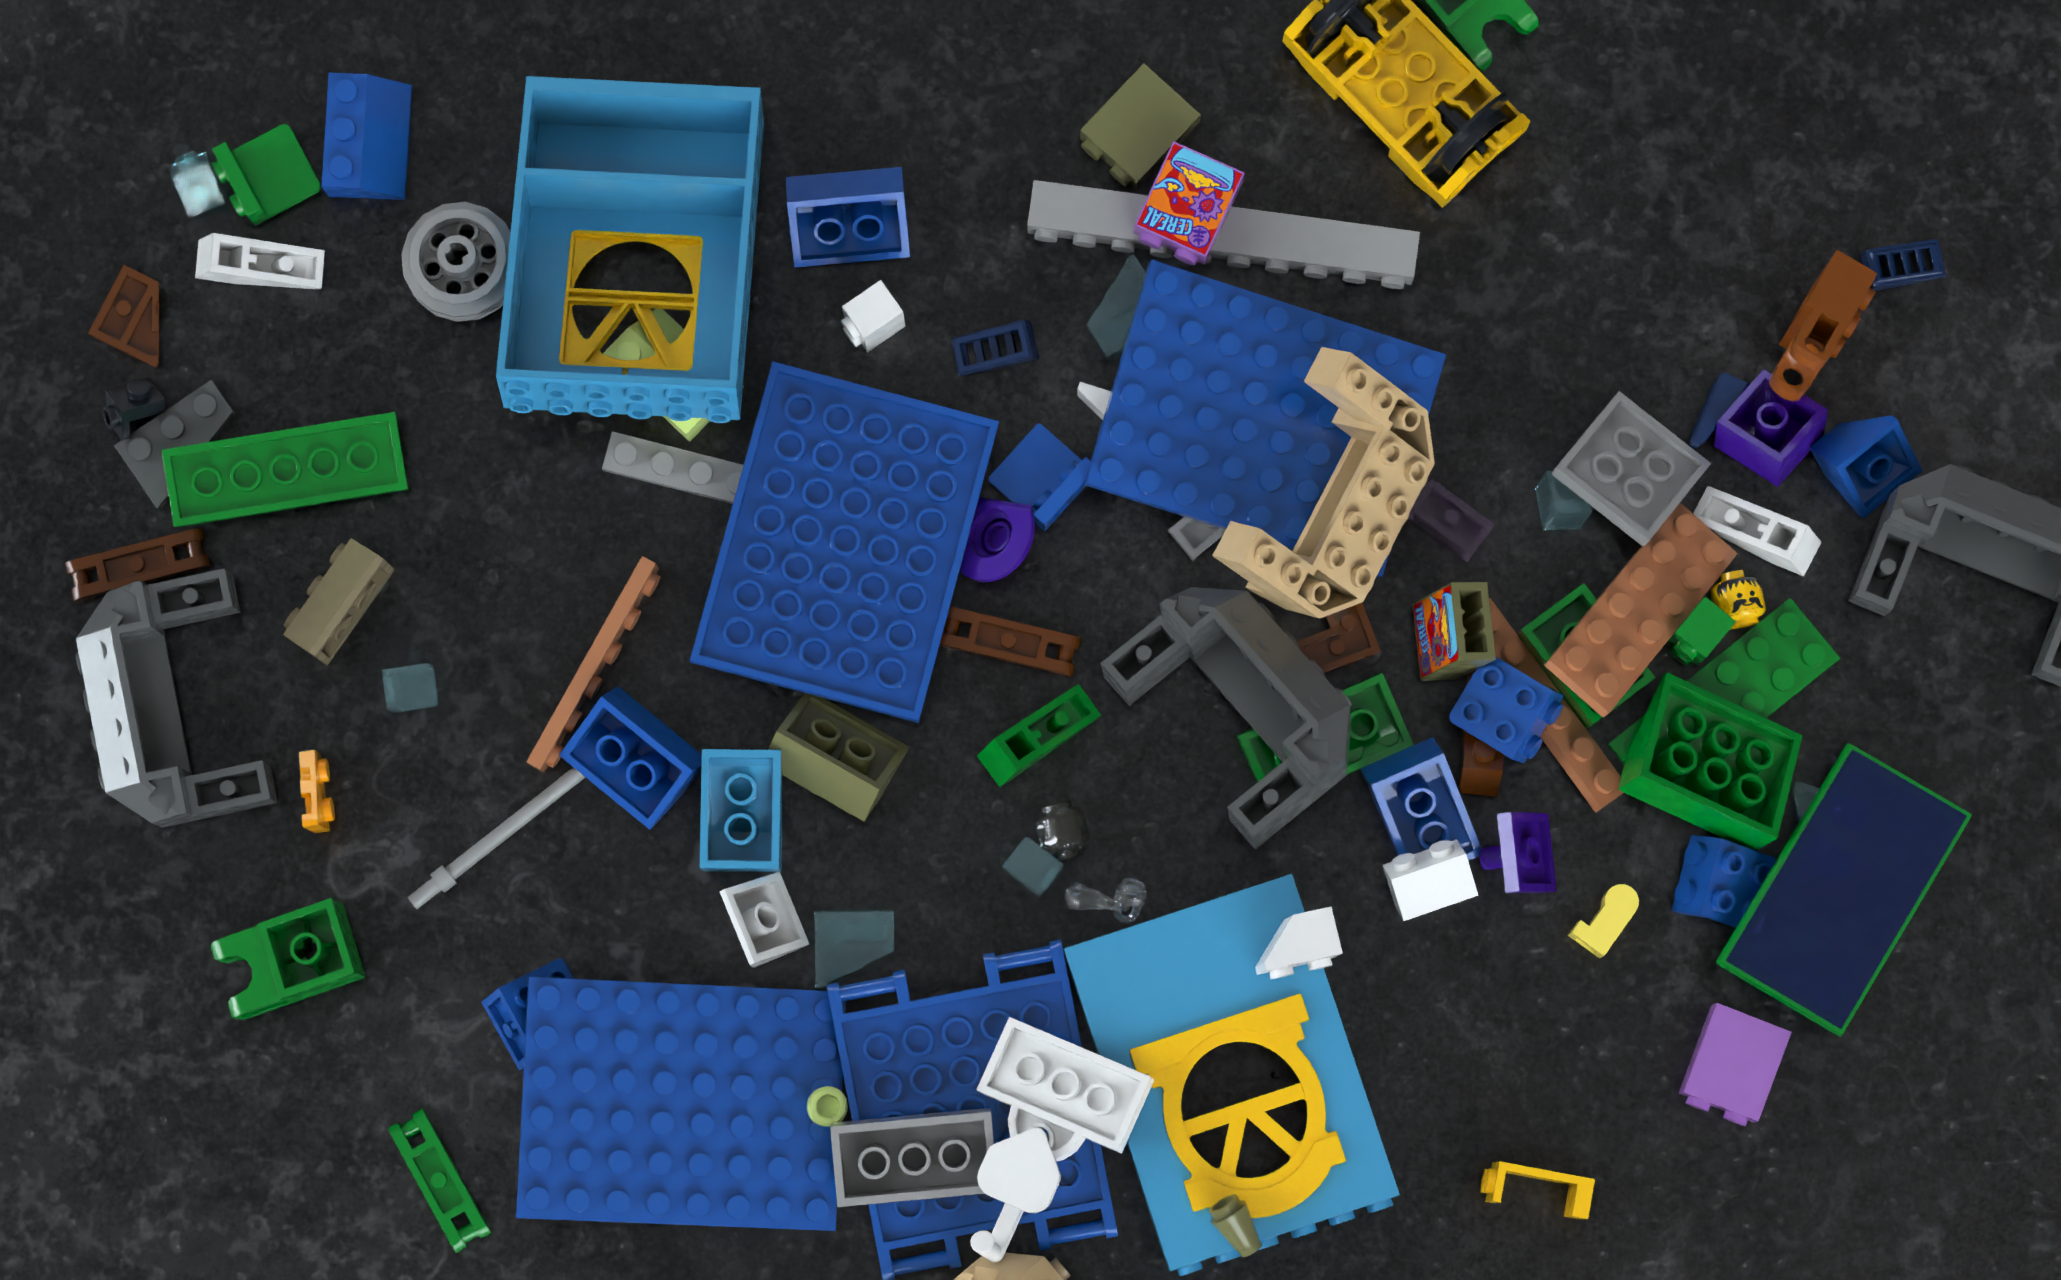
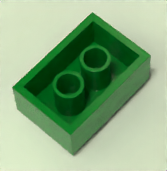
M1583 583L1523 627L1517 635L1557 690L1564 695L1563 698L1584 726L1589 729L1603 717L1544 666L1546 661L1597 600L1585 583ZM1648 667L1645 668L1612 711L1656 678Z

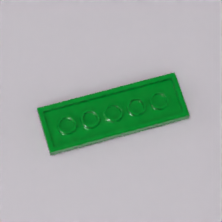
M395 412L161 450L175 528L409 490Z
M1789 598L1689 678L1687 682L1767 718L1837 662L1840 657L1795 602ZM1645 715L1607 744L1623 766Z

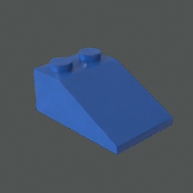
M1433 737L1361 768L1398 856L1405 853L1416 854L1428 850L1436 842L1443 840L1454 841L1456 839L1465 851L1468 860L1479 856L1482 847L1444 753Z

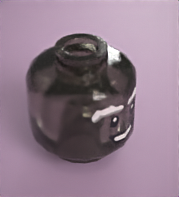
M1071 801L1041 808L1042 815L1036 818L1035 827L1042 852L1047 855L1057 854L1058 861L1081 856L1079 848L1086 846L1090 842V834L1083 809L1078 806H1072Z

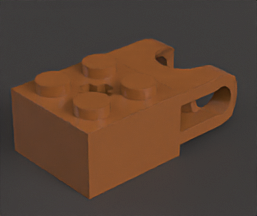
M1838 250L1835 251L1809 290L1779 343L1786 350L1771 374L1769 381L1771 389L1776 394L1790 401H1798L1804 396L1820 369L1824 367L1830 357L1836 358L1847 338L1849 339L1861 319L1862 311H1865L1876 293L1870 286L1878 273ZM1793 369L1799 372L1802 377L1800 384L1796 386L1788 384L1783 376L1785 370Z

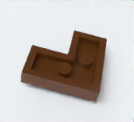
M1363 603L1325 616L1329 629L1297 640L1303 654L1309 660L1313 659L1324 673L1361 661L1381 652Z

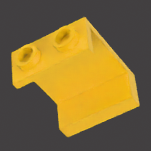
M1501 1161L1492 1162L1491 1168L1484 1169L1480 1192L1487 1193L1485 1202L1501 1203L1505 1175L1508 1173L1569 1185L1564 1216L1575 1219H1588L1595 1179Z

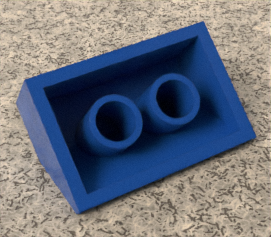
M329 72L321 185L328 197L406 200L412 85L369 74Z
M902 167L786 177L787 209L794 268L910 257Z
M619 686L600 697L559 754L561 758L649 830L655 826L690 787L701 772L702 754Z

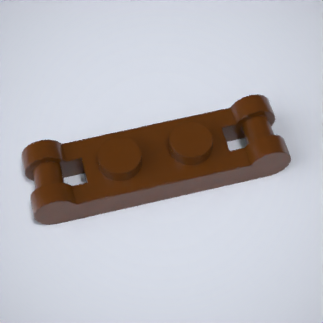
M190 529L66 562L67 574L72 576L75 587L71 589L74 602L93 599L133 582L143 581L144 583H150L210 568L209 557L207 554L204 555L201 544L204 541L202 529ZM186 546L189 558L178 560L175 548ZM97 569L99 581L90 583L87 572Z
M950 606L940 646L1072 677L1075 665L1072 664L1074 651L1079 650L1081 638ZM960 623L971 625L968 638L957 636ZM1048 643L1059 646L1057 659L1045 657Z

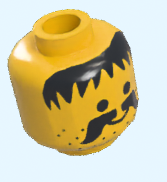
M1743 570L1721 574V582L1711 588L1710 596L1711 601L1736 621L1730 630L1758 624V617L1762 616L1766 611L1759 579L1752 576L1745 577Z

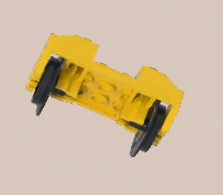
M1313 0L1284 32L1282 42L1291 50L1308 74L1334 101L1340 97L1390 148L1388 157L1414 184L1432 197L1442 208L1490 161L1516 141L1530 124V120L1508 101L1509 95L1506 92L1501 94L1411 0ZM1310 31L1315 37L1308 48L1305 36ZM1321 52V53L1318 54L1314 59H1313V57L1311 56V55H1315V54ZM1441 168L1448 175H1452L1445 184L1431 181L1426 176Z

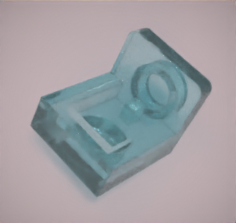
M195 151L188 152L175 159V164L170 166L171 178L189 217L225 204V198L211 169L206 152L198 155Z

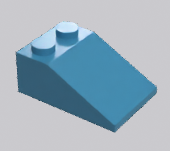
M702 749L700 869L702 871L782 872L781 750Z

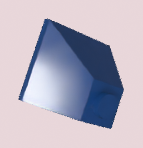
M1894 416L1839 423L1810 447L1823 474L1862 519L1886 501L1890 493L1899 485L1909 482L1923 471L1898 420Z

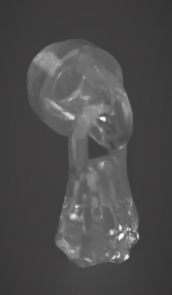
M1125 878L1121 884L1117 885L1114 898L1105 896L1102 892L1088 888L1078 882L1073 883L1065 890V899L1069 909H1110L1114 911L1115 918L1124 923L1136 920L1147 897L1145 884L1133 878ZM1129 906L1132 907L1131 913L1128 916L1122 915V911H1128Z

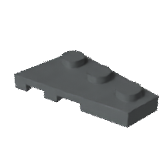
M210 380L130 434V439L121 440L114 446L155 507L160 511L169 497L161 450L215 441L235 415V412L215 383Z

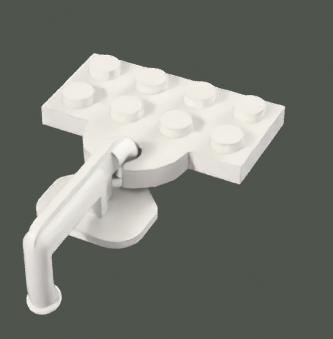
M1009 1017L976 1089L986 1096L1011 1106L1008 1116L1010 1138L989 1147L977 1175L980 1189L985 1194L1005 1204L992 1233L982 1230L974 1233L971 1237L972 1249L991 1262L1000 1261L1004 1257L1023 1212L1039 1213L1050 1205L1061 1181V1174L1056 1162L1065 1160L1077 1152L1085 1139L1122 1154L1154 1079Z

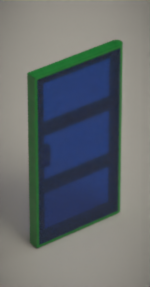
M1847 743L1716 963L1841 1037L1972 814L1854 745Z

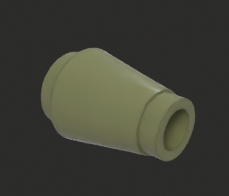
M1232 1194L1221 1199L1209 1209V1213L1212 1216L1211 1223L1234 1249L1239 1252L1241 1257H1247L1261 1248L1262 1243L1259 1240L1244 1200L1240 1201L1236 1194Z

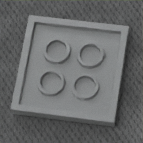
M1618 391L1551 474L1641 546L1645 547L1711 463Z

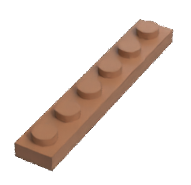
M643 556L639 560L526 761L530 766L545 773L548 766L554 768L561 758L559 754L564 749L560 744L567 732L573 734L578 728L584 715L580 711L587 697L592 700L597 694L603 682V679L599 677L606 663L612 665L622 648V644L618 643L624 630L631 631L641 614V610L637 608L644 595L650 597L660 581L661 577L656 574L659 568L653 561Z
M1489 598L1495 656L1539 683L1558 691L1495 603ZM1563 698L1560 702L1563 708L1559 717L1552 725L1547 724L1540 737L1596 813L1624 793L1618 790L1621 776Z

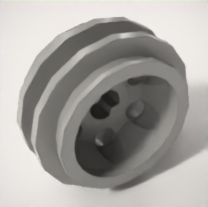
M468 202L442 204L423 214L408 232L401 253L403 276L414 297L435 316L456 322L479 320L500 309L504 301L510 230L506 223L488 208ZM461 230L475 231L471 239L460 235ZM446 237L438 248L434 247L441 238ZM486 246H493L496 249V253L491 259L482 257V249ZM462 250L468 252V255L462 257L463 263L461 265L450 264V261L455 259V252ZM430 263H437L440 266L439 273L435 276L427 275L426 270ZM482 273L488 275L489 279L482 286L478 287L475 284L477 275ZM457 282L461 285V290L458 294L447 293V287L450 283Z

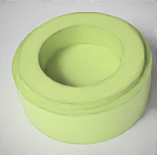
M826 1086L812 1092L806 1107L807 1113L814 1123L823 1127H829L831 1123L841 1122L844 1119L848 1104L846 1097L840 1090Z

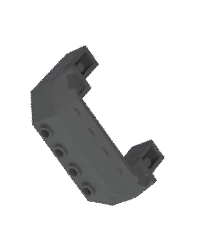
M1952 464L1899 485L1888 497L1848 602L1883 616L1891 612L1918 546L2058 602V607L2031 675L2061 687V508L2050 504L2044 498L2031 494L2027 495L2013 489L2012 486L2004 482L1989 480L1977 475L1976 472L1969 468Z
M225 568L149 585L143 581H137L106 593L76 638L78 648L76 662L79 673L83 675L86 689L83 691V698L86 710L91 715L93 728L90 730L94 750L98 752L100 767H98L100 785L106 794L149 822L162 828L278 803L271 765L263 760L192 775L164 629L241 613L233 574Z
M1190 587L1163 600L1160 603L1161 615L1102 661L1101 667L1104 678L1130 706L1188 658H1191L1282 761L1281 764L1227 807L1230 822L1256 850L1347 775L1351 731L1350 707L1352 705L1339 688H1334L1330 684L1321 667L1313 659L1309 660L1303 654L1295 638L1288 631H1283L1277 625L1269 609L1263 603H1258L1248 591Z

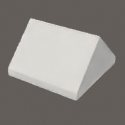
M780 872L720 891L744 953L752 968L809 945Z

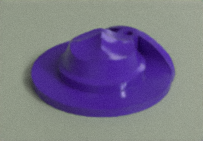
M979 497L960 571L967 577L980 582L996 581L1012 573L1025 559L1033 541L1035 521L1032 505Z

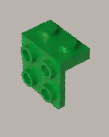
M286 124L279 125L234 150H231L226 142L212 148L217 161L211 164L221 183L224 184L229 181L235 194L229 198L240 217L247 215L255 226L317 194L321 190V184L292 129Z

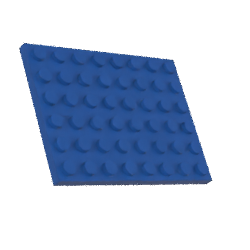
M1151 260L1148 264L1084 485L1225 530L1230 521L1257 527L1293 551L1351 439V436L1332 423L1339 408L1304 382L1321 347L1353 353L1428 410V416L1446 354ZM1388 556L1376 576L1377 578L1383 577Z
M772 361L690 657V663L919 723L999 421Z
M528 977L515 1218L836 1231L837 1197L830 1126L823 1127L814 1123L810 1119L806 1107L809 1096L818 1088L829 1086L837 1088L842 1092L843 1070L828 992ZM846 1001L842 1003L844 1013H846Z

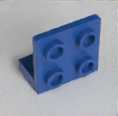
M1036 424L989 476L988 481L1010 502L1032 505L1035 524L1045 532L1086 487L1084 482L1091 461L1087 457L1081 460L1042 424Z
M558 958L499 987L481 1002L519 1071L524 1067L528 977L574 979L562 958Z

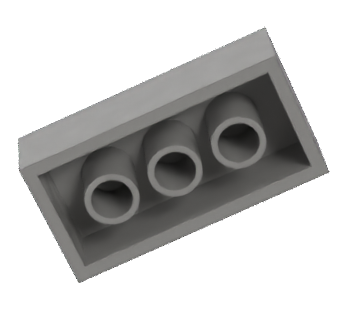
M991 1108L831 1123L837 1207L985 1194L978 1185L977 1175L989 1147L994 1144Z

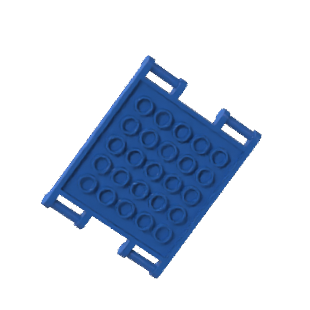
M1061 939L1049 941V946L997 956H995V952L983 954L988 986L916 1000L910 999L905 969L894 971L893 976L839 986L838 982L827 984L852 1121L991 1108L994 1144L1010 1138L1008 1116L1011 1106L976 1090L1009 1017L1082 1047ZM1053 961L1055 973L1000 983L998 971ZM897 992L899 1003L844 1013L842 1003L844 1001ZM1085 1139L1077 1152L1065 1160L1056 1162L1061 1174V1181L1050 1205L1039 1213H1027L1024 1211L1018 1225L1029 1222L1035 1223L1040 1251L1051 1250V1245L1106 1235V1239L1118 1236L1101 1145ZM974 1194L868 1204L883 1280H895L897 1275L948 1265L950 1269L962 1267L956 1237L982 1230H993L1005 1203L987 1194ZM1101 1209L1103 1219L1048 1230L1046 1219ZM942 1239L945 1241L946 1250L895 1260L891 1258L890 1249Z

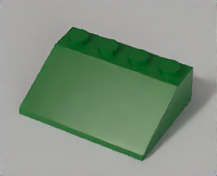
M1667 672L1663 675L1628 751L1618 790L1730 842L1757 851L1778 838L1803 735Z

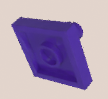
M1529 812L1497 814L1500 845L1480 849L1479 859L1484 870L1503 868L1506 893L1557 892L1549 814Z

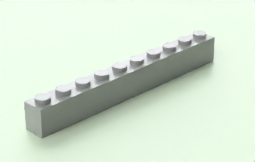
M1038 180L1033 181L1027 232L1028 234H1035L1034 239L1043 242H1057V238L1072 239L1074 245L1088 248L1096 247V243L1110 244L1112 250L1124 253H1132L1135 248L1150 250V255L1161 258H1171L1173 253H1175V251L1163 246L1159 250L1148 247L1138 240L1139 235L1134 234V225L1148 195ZM1231 207L1206 263H1210L1211 259L1214 258L1227 260L1228 266L1236 268H1249L1251 263L1266 265L1265 270L1273 273H1288L1289 269L1303 270L1304 275L1311 278L1324 279L1327 278V274L1343 276L1342 280L1349 283L1364 284L1366 279L1381 281V286L1386 288L1403 289L1404 284L1411 285L1414 279L1420 232Z

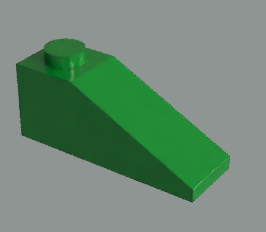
M1077 684L994 738L977 757L1000 788L1093 723L1101 714L1081 686Z

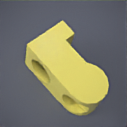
M1626 884L1612 886L1603 894L1601 908L1589 925L1582 920L1578 921L1568 936L1599 959L1602 958L1635 914L1639 906L1637 892Z

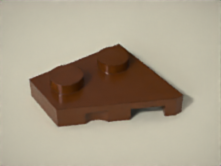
M123 265L88 335L157 369L159 365V282Z

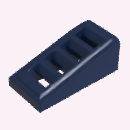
M1938 239L1865 250L1861 254L1863 265L1878 273L1870 286L1875 291L1946 277ZM1929 250L1933 270L1926 271L1922 251ZM1914 253L1917 273L1911 272L1908 254ZM1893 257H1900L1903 275H1897ZM1885 259L1889 277L1882 276L1879 260Z
M1025 319L951 338L959 376L1039 359L1032 324ZM1015 333H1019L1022 352L1017 353L1014 339ZM1004 336L1008 354L1006 356L1001 355L998 337ZM988 339L992 359L986 361L982 340ZM968 343H973L977 360L975 364H970L966 345Z
M1725 372L1720 373L1713 382L1687 445L1694 450L1699 448L1716 429L1717 421L1750 384Z

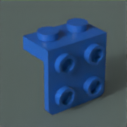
M1496 657V660L1476 669L1452 709L1449 718L1453 724L1512 760L1525 763L1527 758L1532 759L1540 749L1543 741L1540 736L1547 724L1552 725L1559 717L1563 708L1560 702L1564 695L1551 687L1539 683Z
M1691 835L1685 851V859L1680 879L1675 889V898L1671 911L1682 915L1709 918L1736 928L1777 859L1722 838ZM1767 909L1752 933L1756 934L1761 931Z

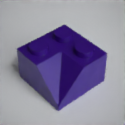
M1763 369L1717 421L1714 446L1779 487L1811 450L1810 447L1824 435L1828 409L1806 395L1798 401H1790L1780 397L1769 385L1771 373Z

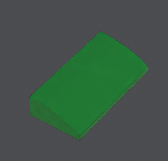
M1376 673L1340 689L1352 705L1350 707L1351 731L1347 774L1414 745L1383 673ZM1253 728L1236 735L1257 782L1282 763L1279 757Z

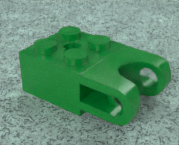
M1417 0L1446 37L1481 73L1491 66L1493 59L1491 51L1482 38V30L1486 23L1493 20H1505L1521 34L1532 33L1539 27L1538 17L1525 0Z
M333 898L258 923L255 927L212 942L210 946L215 960L228 964L247 960L252 968V980L248 988L238 995L231 997L228 1001L230 1015L234 1019L245 1020L366 978L344 905ZM313 943L317 945V952L314 957L309 958L306 956V953L311 951V944Z

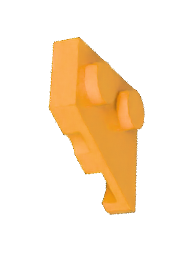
M316 750L299 752L301 796L305 798L306 814L302 815V826L313 833L330 831L329 821L335 820V811L332 798H326L324 782H330L327 758L321 759V754Z

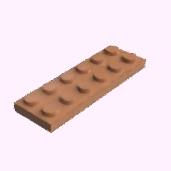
M1679 503L1645 547L1641 546L1546 661L1544 666L1604 718L1612 711L1738 553L1682 503Z

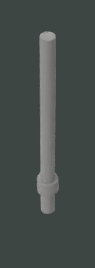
M574 767L571 768L448 866L444 867L441 865L430 874L432 878L407 898L418 909L441 890L444 893L457 884L455 879L577 785L585 776Z

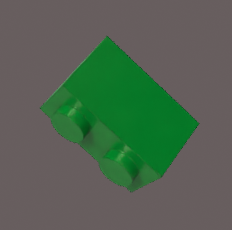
M1704 597L1666 642L1671 647L1669 653L1681 664L1687 666L1691 663L1696 667L1707 658L1736 621L1707 597Z

